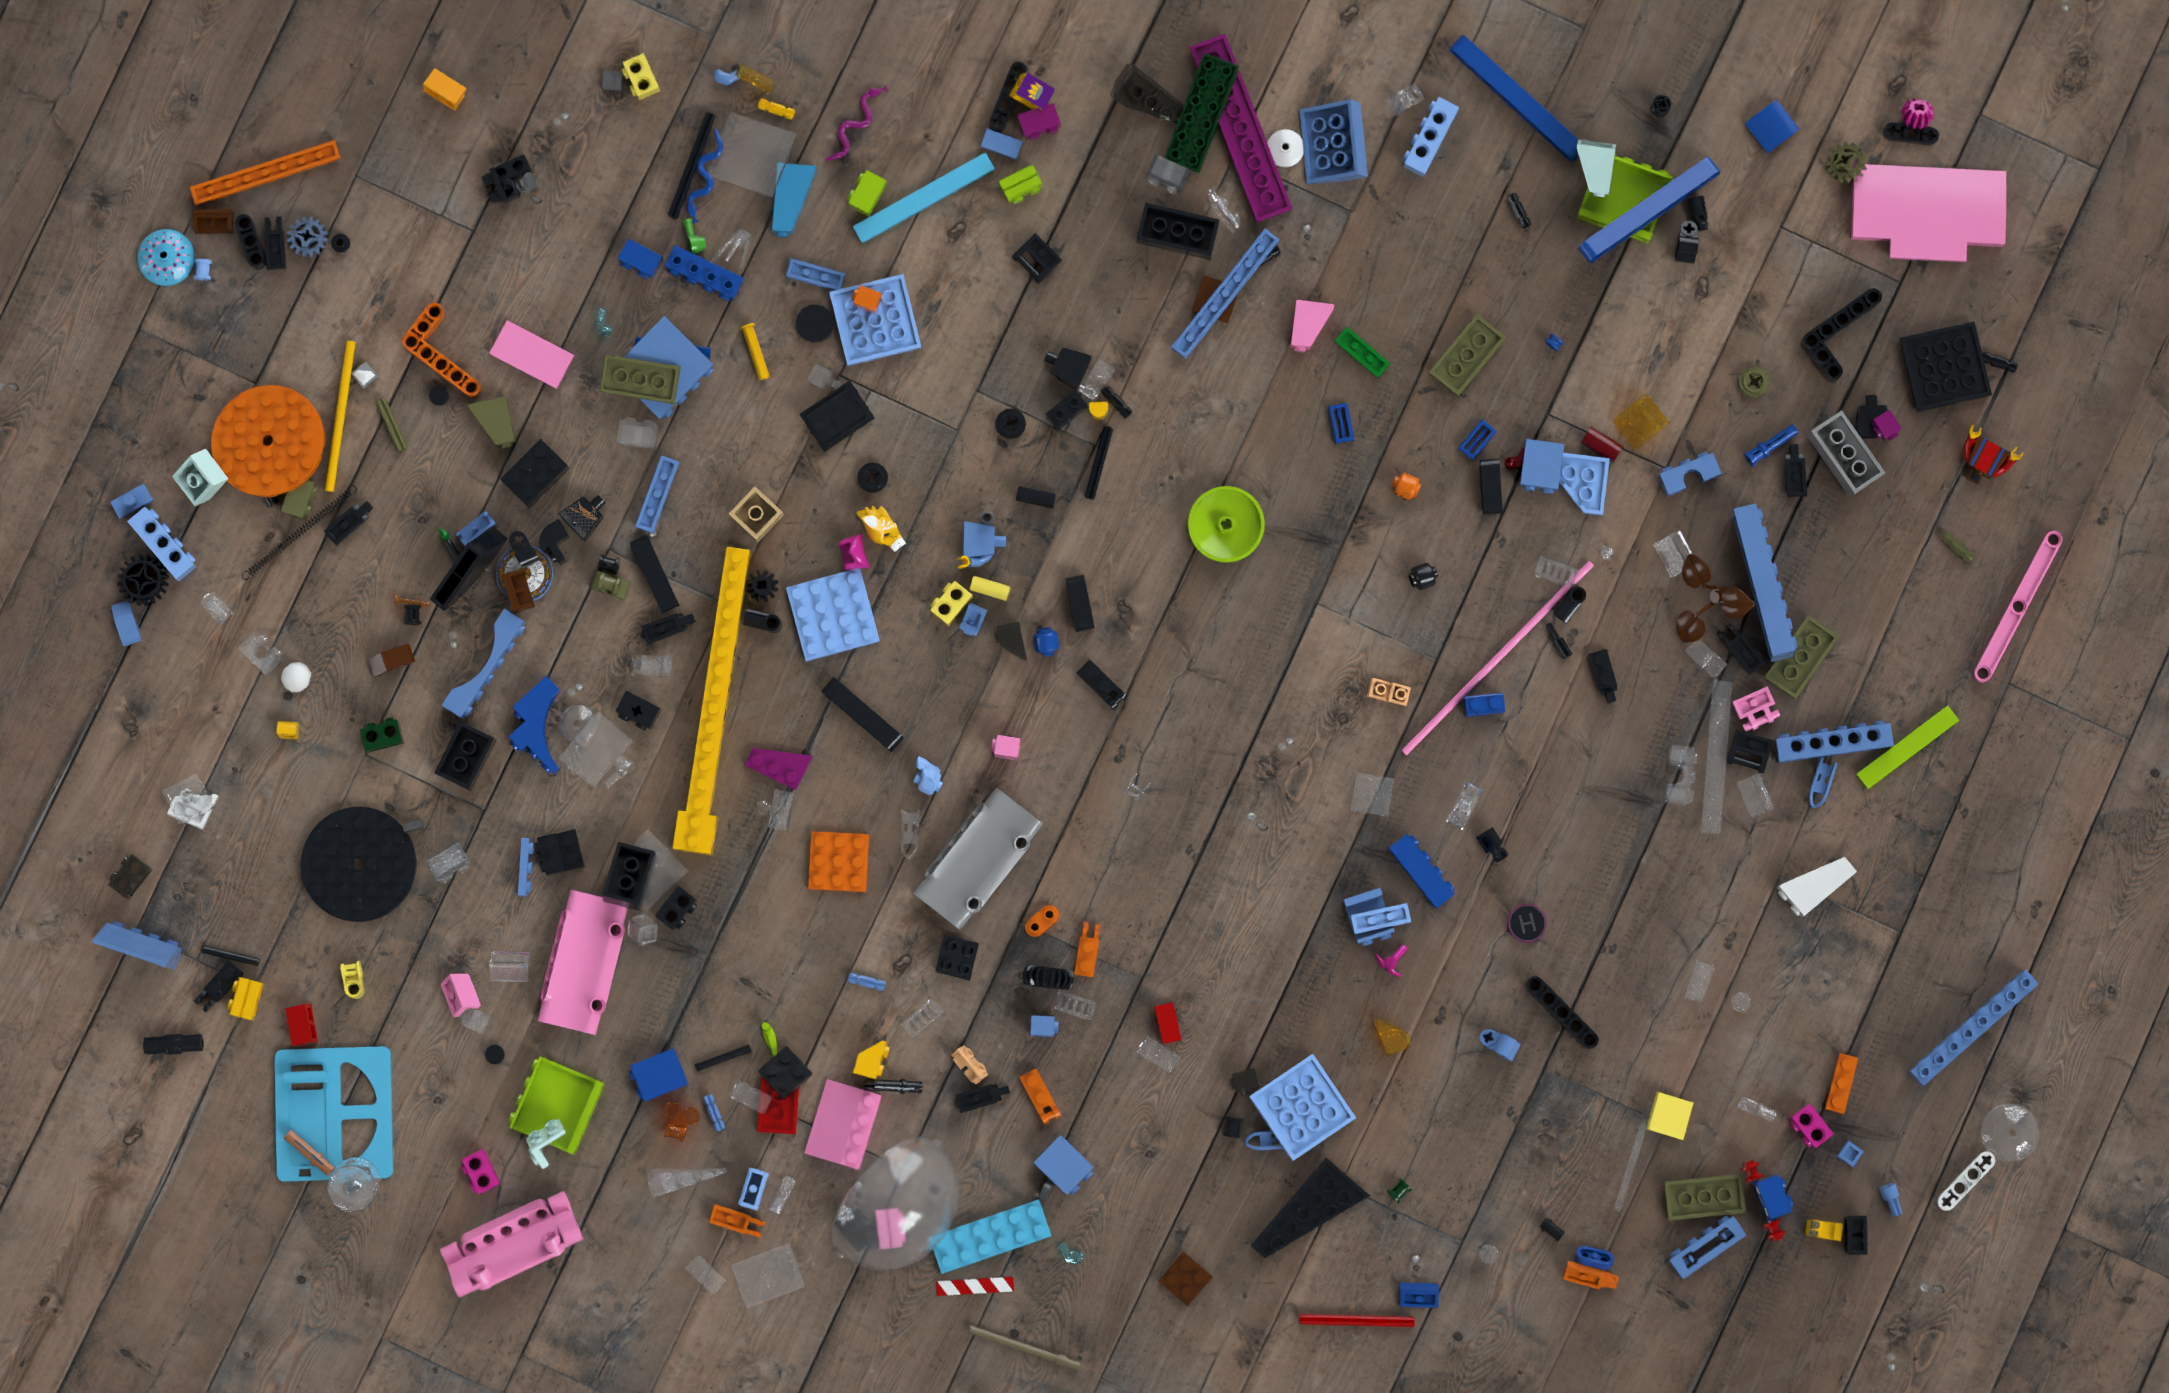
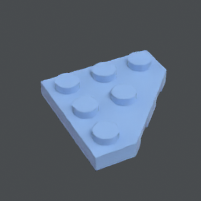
M1563 453L1560 485L1583 514L1603 516L1610 458Z

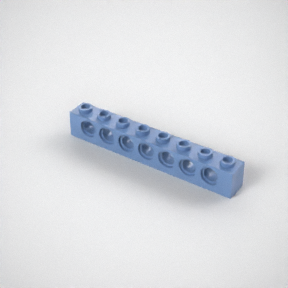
M2022 970L1908 1071L1910 1076L1919 1086H1924L2038 985V982L2027 970Z

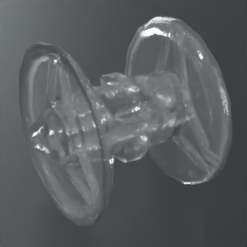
M352 1157L343 1160L337 1165L328 1181L327 1192L330 1200L337 1208L343 1211L357 1212L363 1210L372 1202L379 1189L380 1177L378 1171L371 1162L363 1158Z

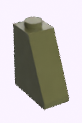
M505 396L468 404L473 415L497 447L508 449L513 447L512 444H516L508 400Z

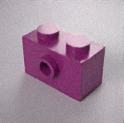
M1054 103L1048 104L1044 110L1036 108L1018 114V121L1025 140H1036L1040 138L1041 134H1054L1061 128Z

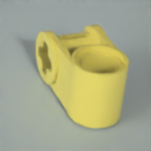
M356 961V963L348 965L340 964L345 993L353 999L361 998L364 994L361 962ZM358 985V993L352 995L350 993L351 986Z

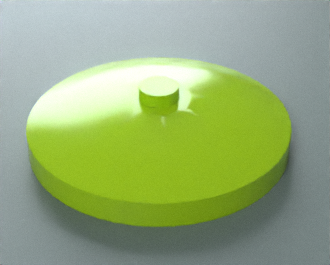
M1232 486L1216 487L1202 494L1192 506L1188 519L1189 536L1195 548L1203 556L1220 563L1237 562L1252 554L1260 544L1265 528L1264 515L1256 499L1248 492Z

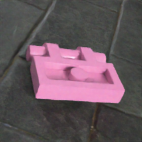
M1768 686L1732 702L1739 720L1747 717L1749 721L1742 725L1745 732L1751 729L1754 731L1759 728L1758 726L1767 722L1772 723L1774 719L1780 717L1778 710L1771 712L1769 709L1770 706L1775 705V701ZM1763 710L1764 716L1755 719L1753 714Z

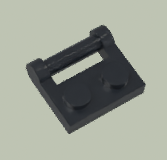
M1036 233L1011 257L1015 262L1018 261L1035 278L1034 281L1037 284H1040L1062 261ZM1025 252L1044 269L1041 273L1022 256Z
M1735 730L1726 763L1731 765L1735 763L1758 770V773L1764 774L1773 740ZM1736 750L1761 757V762L1758 763L1735 756Z

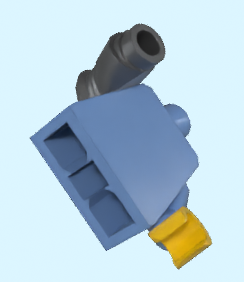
M984 511L981 513L980 524L964 522V556L957 558V560H962L963 565L958 566L959 569L980 567L990 561L992 556H995V547H1006V536H995V516L992 512Z

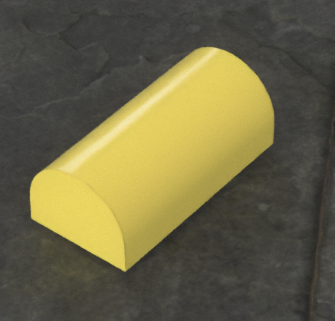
M978 576L973 577L970 591L1007 601L1011 589L1008 585Z

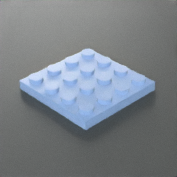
M904 274L829 292L847 366L922 348ZM860 285L882 293V299L876 314L854 306L852 295L855 289H859Z
M853 569L786 587L806 662L880 642L861 569Z
M1313 1054L1249 1096L1291 1161H1294L1356 1119Z

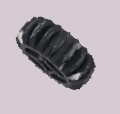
M138 555V561L131 557V564L127 561L124 562L128 566L126 569L120 567V570L124 572L123 575H117L118 578L122 579V581L117 582V585L124 586L119 589V592L125 593L124 599L130 597L129 602L131 604L136 601V605L141 606L143 601L144 605L148 606L149 600L152 604H155L154 598L157 597L161 600L162 597L159 593L166 594L167 592L162 589L163 586H169V583L164 582V580L169 579V576L163 575L167 572V569L161 568L163 566L161 561L156 564L157 558L155 557L151 561L149 555H146L144 560L142 555ZM143 566L138 574L130 575L134 569ZM149 566L155 569L158 580L150 578ZM144 576H145V578H146L147 580H149V581L143 582V584H142L141 582H139V581L136 580V579H139V580H140V579H143ZM129 581L137 584V595L131 591ZM156 586L151 593L144 595L148 587Z
M1027 965L1023 971V983L1025 985L1071 990L1074 984V973L1070 970Z

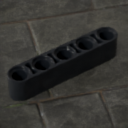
M833 677L822 689L821 692L890 752H893L904 739L898 731L836 678Z
M1533 976L1526 981L1525 989L1582 1047L1592 1049L1597 1046L1599 1041L1597 1034L1541 978ZM1531 980L1538 981V990L1534 991L1530 988L1529 983ZM1545 994L1552 995L1553 1002L1551 1004L1544 1003L1543 996ZM1558 1008L1566 1009L1567 1015L1565 1018L1558 1017ZM1573 1021L1579 1022L1581 1026L1578 1032H1574L1570 1027ZM1586 1035L1593 1036V1045L1589 1046L1584 1042Z

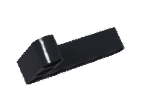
M1871 288L1802 338L1801 346L1828 382H1836L1842 376L1843 369L1825 342L1874 309L1882 300V294L1878 289ZM1868 295H1875L1877 302H1870ZM1852 306H1860L1861 313H1855ZM1837 317H1845L1846 324L1838 323ZM1822 327H1828L1831 334L1824 335L1821 330ZM1806 338H1813L1815 345L1809 346L1806 343ZM1824 353L1826 361H1820L1817 358V354ZM1830 368L1837 370L1838 375L1836 377L1829 375L1828 370Z

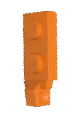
M1572 1261L1567 1262L1563 1274V1280L1599 1290L1601 1287L1616 1289L1619 1276L1605 1270Z

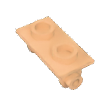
M965 1045L951 1055L953 1057L952 1060L960 1069H963L965 1066L968 1067L964 1074L971 1083L974 1082L977 1085L983 1078L989 1075L986 1072L985 1066L974 1058L973 1052L965 1047Z

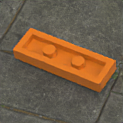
M1839 1053L1825 1105L1826 1110L1841 1114L1845 1113L1858 1062L1857 1057Z

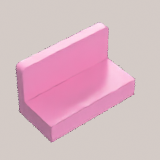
M449 974L440 984L453 1017H460L467 1008H479L481 1006L469 974Z

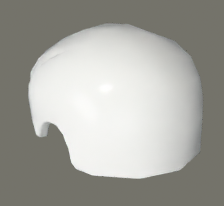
M293 662L282 671L281 682L285 689L291 692H301L309 685L311 672L307 665L301 662Z

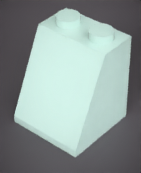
M1578 139L1577 151L1589 192H1594L1593 195L1598 197H1605V194L1609 195L1616 145Z

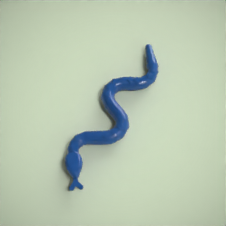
M714 129L716 144L718 145L717 150L700 157L697 164V171L707 181V185L703 189L693 191L687 198V212L693 217L692 224H695V221L699 222L695 218L696 207L693 204V200L696 197L707 195L713 190V177L705 170L704 164L707 161L718 158L723 152V141L717 129Z

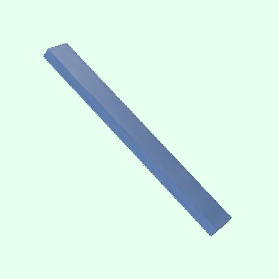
M1267 229L1261 232L1174 342L1171 349L1185 360L1188 358L1280 239Z

